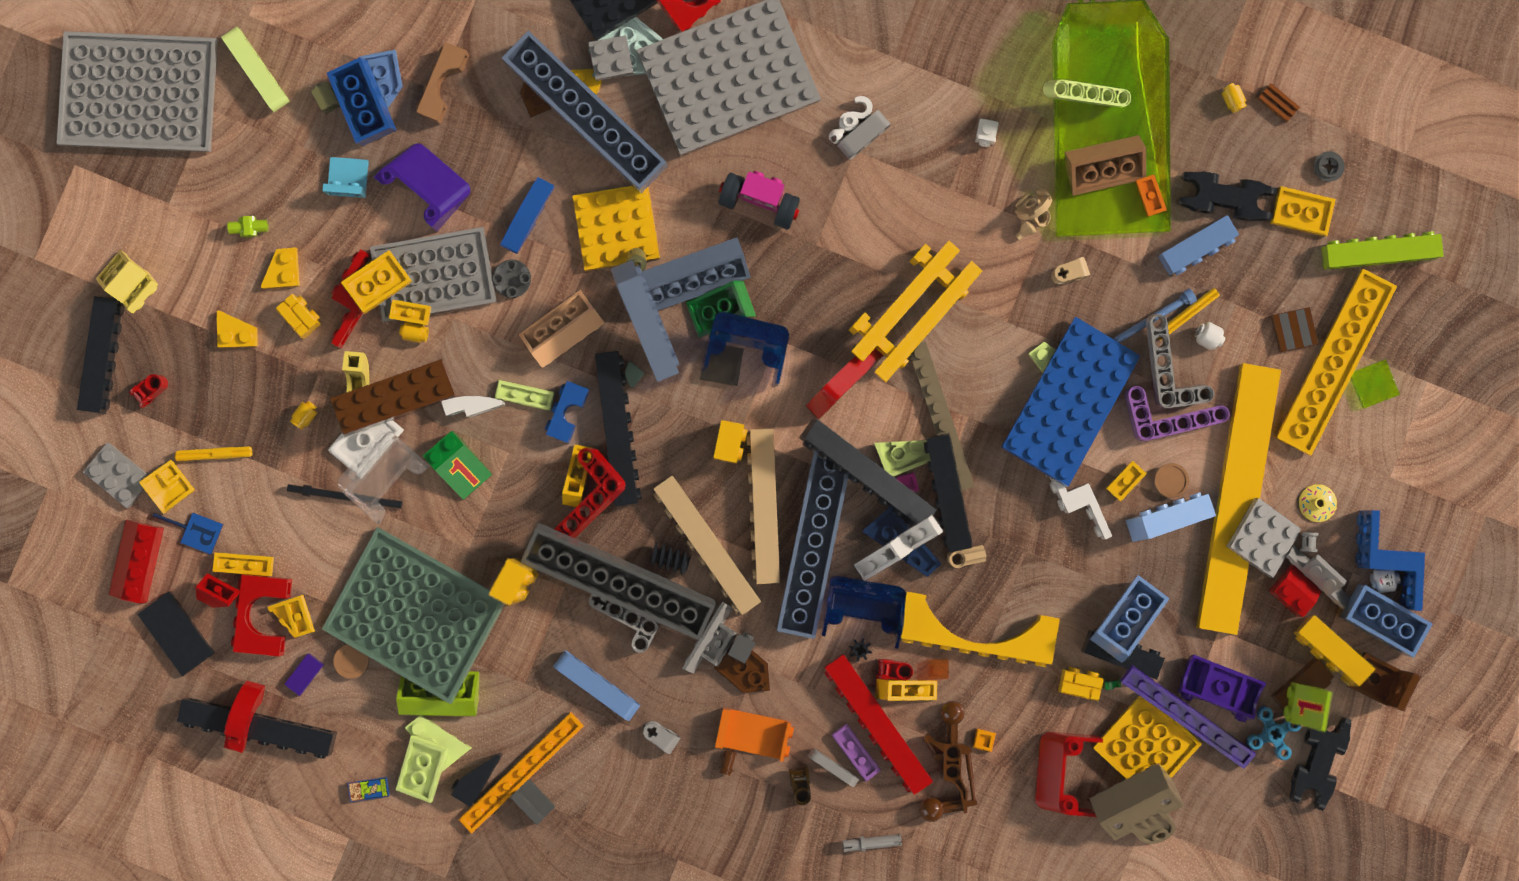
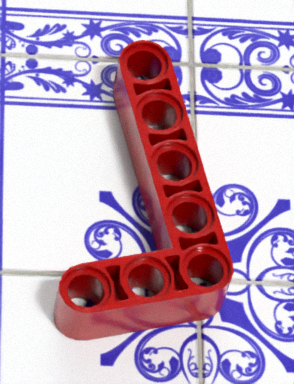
M874 348L863 362L855 356L811 399L806 407L819 420L884 355Z
M595 448L581 449L578 453V461L597 482L598 486L554 529L573 538H576L625 489L623 478ZM589 452H590L591 455H592V458H591L590 461H588V459H587V454H588ZM601 466L604 469V474L602 476L599 473V469ZM613 481L616 482L615 490H613L611 486ZM599 494L603 496L602 503L598 500ZM586 507L590 510L588 516L585 514ZM573 520H575L577 524L575 529L572 527Z

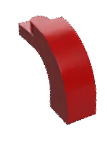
M247 680L241 687L226 723L224 748L243 753L245 750L249 727L257 708L263 701L265 685Z

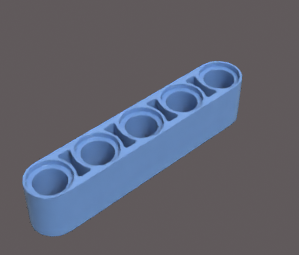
M566 650L563 651L553 665L556 670L627 721L631 720L641 706L633 698Z

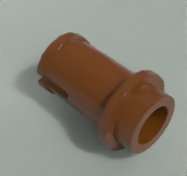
M725 750L721 767L719 766V773L730 776L731 772L734 771L732 768L737 753Z

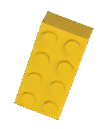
M520 558L507 559L489 593L490 596L509 606L525 601L530 592L527 590L529 585L534 584L539 575L536 569L520 563L522 560Z
M1315 615L1309 616L1294 632L1297 636L1295 639L1302 646L1310 647L1312 649L1310 653L1317 659H1323L1326 662L1325 666L1333 673L1338 672L1341 675L1340 679L1347 686H1360L1375 670L1372 665Z

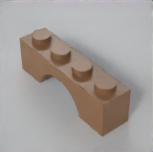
M445 42L444 47H440L438 51L439 59L431 68L429 82L427 81L424 85V95L416 104V112L420 117L440 125L448 108L440 97L441 83L450 74L462 73L469 58L467 50Z

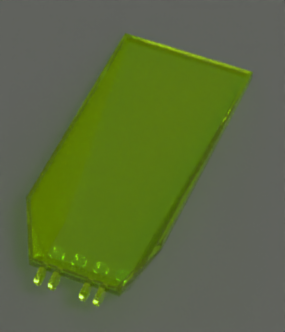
M1077 0V3H1067L1052 41L1053 80H1068L1126 89L1130 92L1131 101L1125 107H1108L1053 98L1056 237L1171 231L1169 37L1145 0L1095 2V0L1083 2V0ZM1139 135L1146 146V177L1155 175L1167 210L1147 217L1135 182L1073 196L1065 168V152Z

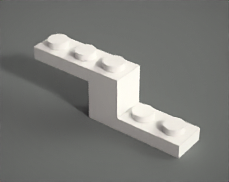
M1050 478L1051 483L1049 485L1054 494L1057 493L1059 498L1057 503L1061 511L1070 513L1087 505L1088 509H1086L1089 519H1093L1096 525L1094 527L1096 535L1101 537V539L1112 537L1089 483L1067 492L1064 485Z
M931 515L892 539L882 548L863 558L854 566L865 581L899 561L912 550L943 531Z

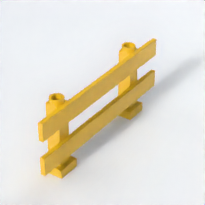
M948 241L934 257L928 253L931 248L924 244L909 260L913 266L920 264L924 269L875 325L872 326L868 322L870 317L864 313L849 328L853 335L858 332L863 336L861 341L851 351L862 362L874 348L886 357L874 372L885 383L898 368L902 369L909 362L907 360L909 355L958 299L962 300L969 293L968 287L982 273V270L972 261L957 278L945 268L960 251L951 241ZM936 279L946 290L895 347L885 336Z

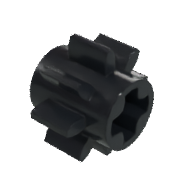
M861 638L860 642L853 639L855 644L848 646V648L853 649L850 657L856 655L857 662H859L860 657L867 660V653H872V651L868 650L871 643L864 644V638ZM861 644L863 645L865 652H861V654L858 655V652L855 650V648L859 647Z

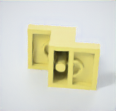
M122 250L114 256L96 278L104 291L123 303L126 309L133 314L136 310L142 308L145 299L156 291L158 285L149 272L132 261Z

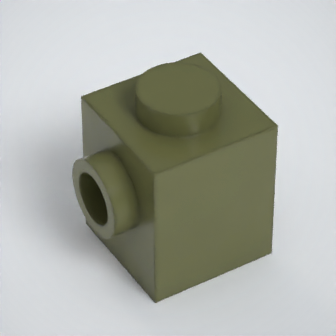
M328 82L318 83L315 85V89L311 90L321 111L325 115L340 107L334 90Z

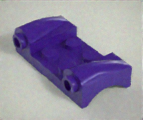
M1191 655L1188 658L1177 693L1181 694L1180 698L1192 701V699L1198 698L1231 711V714L1235 716L1234 719L1246 722V720L1255 719L1256 706L1266 683L1202 657Z

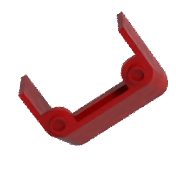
M1047 731L1041 735L1035 788V803L1038 807L1066 815L1096 817L1095 811L1078 808L1077 799L1072 795L1064 794L1067 756L1079 755L1083 750L1084 741L1103 743L1101 737Z

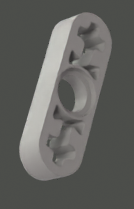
M812 748L808 754L809 758L848 785L855 787L859 781V778L817 749Z

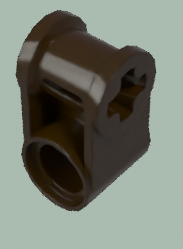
M808 766L798 770L789 769L795 802L799 805L808 804L811 800ZM799 791H806L808 797L806 800L800 801L797 798V793Z

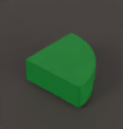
M1120 679L1103 681L1102 688L1105 690L1120 688L1122 686Z

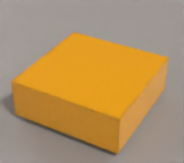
M976 728L972 747L992 752L996 733Z

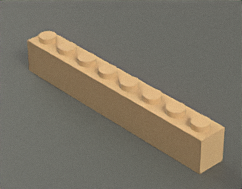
M773 429L750 430V434H747V446L751 445V453H747L748 465H752V472H748L749 484H753V491L749 492V503H753L754 511H750V522H754V530H751V542L755 541V549H751L752 561H756V568L752 569L753 580H757V584L780 583Z
M674 476L669 477L655 487L654 497L659 504L663 502L667 507L664 511L670 519L674 517L678 523L675 527L680 534H686L689 539L686 541L692 551L696 549L700 554L697 558L703 566L707 565L711 570L709 575L713 581H719L722 586L720 591L725 598L728 596L731 598L733 603L730 605L737 614L740 612L743 615L758 605L761 600Z

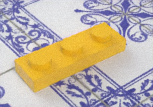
M214 552L213 572L272 576L274 557Z

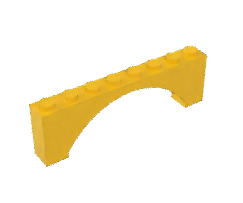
M906 591L898 637L902 638V642L913 644L915 640L920 641L922 646L932 647L933 644L940 645V649L951 650L954 647L959 648V652L970 654L972 650L977 651L979 656L989 657L990 654L997 655V659L1008 660L1011 657L1016 658V662L1027 664L1028 661H1034L1036 666L1046 667L1047 664L1052 665L1060 619L1038 615L1037 620L1031 626L1012 638L995 643H976L964 640L948 631L930 610L926 602V595Z

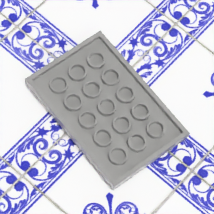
M483 227L370 247L372 261L390 250L412 280V283L380 304L382 322L396 321L389 319L392 299L431 306L430 314L497 303Z

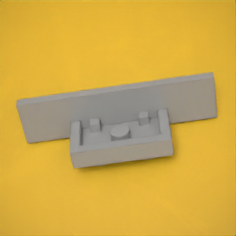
M1295 545L1291 546L1286 555L1289 561L1315 583L1321 591L1329 596L1341 609L1346 608L1350 597L1341 589L1345 585L1346 580L1319 555L1310 560Z
M722 602L716 608L715 615L706 625L700 640H697L695 643V648L691 655L686 658L685 665L683 666L684 670L694 674L703 658L716 666L720 664L738 634L724 625L733 609L732 606Z

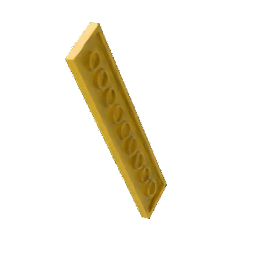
M1365 269L1360 270L1276 439L1312 456L1397 288L1396 285Z

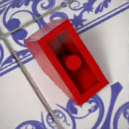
M208 573L195 587L197 600L212 608L229 607L240 594V590Z

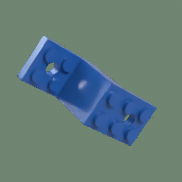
M1360 510V514L1357 516V525H1359V533L1356 536L1358 552L1355 555L1357 568L1403 571L1400 578L1402 594H1400L1399 603L1408 610L1423 611L1425 552L1378 550L1380 511Z

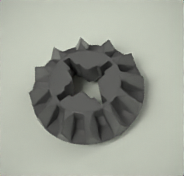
M1327 151L1321 153L1315 159L1313 167L1315 174L1320 180L1331 182L1336 181L1342 176L1345 165L1340 155ZM1328 161L1330 163V166L1336 167L1334 169H1331L1329 173L1327 172V168L1322 167L1326 165Z

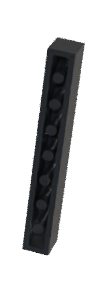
M618 351L595 354L608 459L612 467L625 481V489L614 500L615 507L639 504V499H642L641 489L637 488L636 480H639L638 469H634V461H637L636 451L632 450L631 442H634L633 431H629V423H632L631 413L627 412L626 405L629 404L628 393H624V386L627 385L626 375L622 374L621 367L624 366L623 355H619ZM613 481L612 489L615 490L616 482Z
M811 419L800 435L799 439L803 441V446L809 450L814 449L818 452L817 456L820 459L834 464L832 467L836 471L846 473L848 480L856 485L859 483L863 486L862 490L870 496L875 495L881 505L885 507L888 505L892 508L894 515L908 520L906 523L910 527L915 526L931 515L933 516L936 512V509L820 420Z
M187 697L182 699L177 722L183 723V727L194 728V726L201 727V731L212 733L214 730L219 731L220 735L226 736L224 731L232 707ZM255 713L249 727L247 741L251 739L258 740L257 743L269 746V743L277 745L276 748L288 750V748L295 749L296 753L307 754V752L314 753V757L325 759L326 756L328 757L333 753L337 732Z

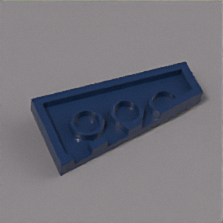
M890 507L862 531L882 546L910 529L902 518L892 513L893 509ZM925 544L915 548L902 558L903 561L926 577L941 565Z

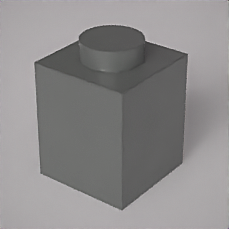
M746 632L743 635L739 633L728 655L746 663L756 644L753 641L754 637Z

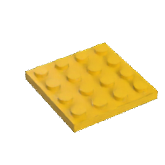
M634 186L573 195L585 271L614 267L626 263L627 253L633 248L642 249L646 254V261L660 259L649 187L642 194Z
M1139 695L1101 736L1103 743L1096 742L1092 748L1126 779L1157 763L1172 778L1202 743L1184 726Z

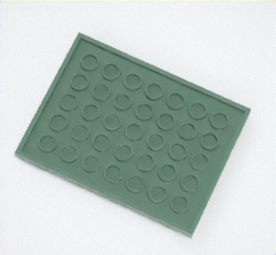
M377 527L322 630L444 701L452 703L505 603L490 596V589Z

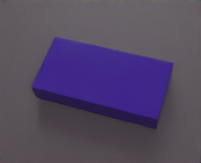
M308 653L284 685L301 696L324 664Z

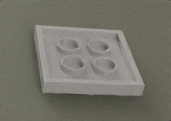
M1254 498L1227 547L1268 577L1274 578L1301 528L1261 499Z

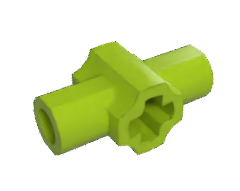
M255 216L238 217L239 221L227 223L228 234H240V237L253 238L257 237L259 232H268L267 219L256 220Z

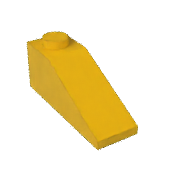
M574 444L562 493V505L577 507L583 501L589 473L578 461V453L583 448L592 447ZM590 452L587 454L588 461L592 458Z
M876 679L875 698L887 701L937 700V681Z

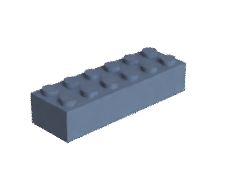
M738 238L727 240L642 271L657 311L706 294L731 281H743L751 278Z
M633 260L611 268L618 290L657 382L678 374L676 366L680 364L640 266H635Z

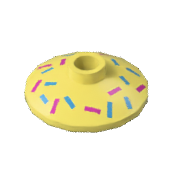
M1314 484L1302 491L1298 506L1301 514L1306 519L1312 522H1323L1333 516L1337 508V500L1330 488ZM1319 499L1323 502L1321 507L1317 505Z

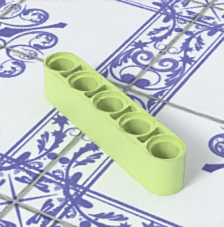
M238 26L221 36L273 112H276L290 102Z
M1049 80L1043 87L1046 97L1108 107H1125L1131 101L1130 92L1120 88L1068 80Z

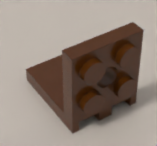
M1363 652L1361 657L1375 668L1372 673L1378 675V681L1372 684L1368 677L1360 686L1347 687L1389 708L1404 712L1421 676L1400 670Z

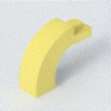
M344 351L342 370L347 380L346 392L369 385V364L365 353Z

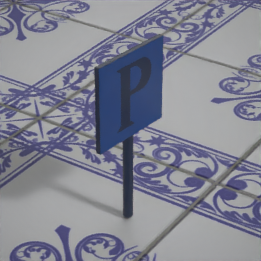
M156 513L152 514L155 518L186 529L180 543L211 555L224 525L196 513H192L188 525Z

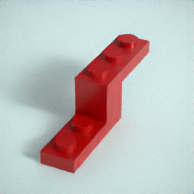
M362 249L359 252H355L349 269L346 268L342 273V281L363 268L371 255ZM340 282L339 285L337 284L333 288L331 299L350 309V312L343 316L341 320L343 324L340 329L334 331L331 343L342 349L363 312Z

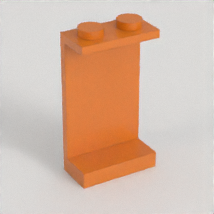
M723 707L715 748L723 749L725 747L776 758L783 762L784 757L788 758L790 746H787L788 738L792 739L794 727H791L790 721Z

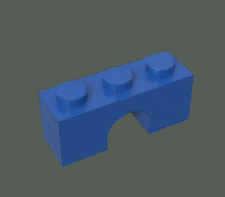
M569 381L566 382V385L562 384L559 395H561L560 400L555 402L552 409L554 413L552 420L549 419L545 426L546 435L570 443L576 425L567 422L565 412L570 406L574 405L584 408L590 392L589 389Z

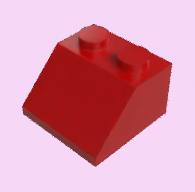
M1293 564L1268 590L1296 617L1302 618L1316 604L1321 594V590Z

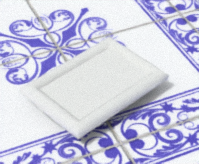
M391 420L346 437L341 433L329 447L328 451L359 478L363 479L404 429Z

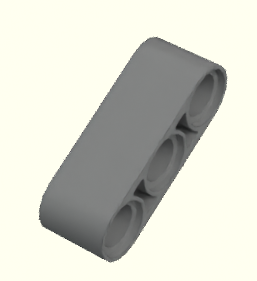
M877 110L841 140L837 146L851 160L887 130L891 124Z

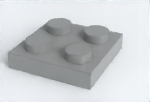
M626 35L589 42L596 81L634 74Z

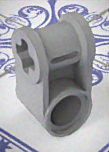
M655 721L647 722L644 727L645 738L668 754L672 753L681 739L679 735ZM653 727H656V734L652 733V735H650L648 728L652 729Z

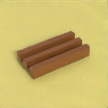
M1272 83L1257 98L1286 123L1300 108ZM1264 96H1268L1271 100L1274 101V103H1276L1279 107L1285 110L1288 113V115L1283 113Z

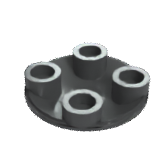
M510 259L496 267L492 280L494 287L501 295L508 298H516L523 295L529 289L531 274L525 264Z

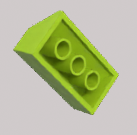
M469 671L452 703L444 701L401 676L396 698L399 715L476 716L479 702V672Z

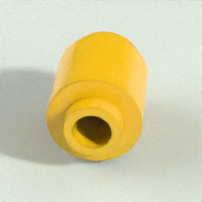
M1232 83L1223 88L1224 92L1221 94L1232 113L1247 107L1246 99L1239 85L1235 86Z
M405 322L404 325L401 324L399 335L402 336V340L422 343L428 339L429 327Z
M302 401L292 414L290 422L303 430L309 426L317 415V406L310 401L306 403Z

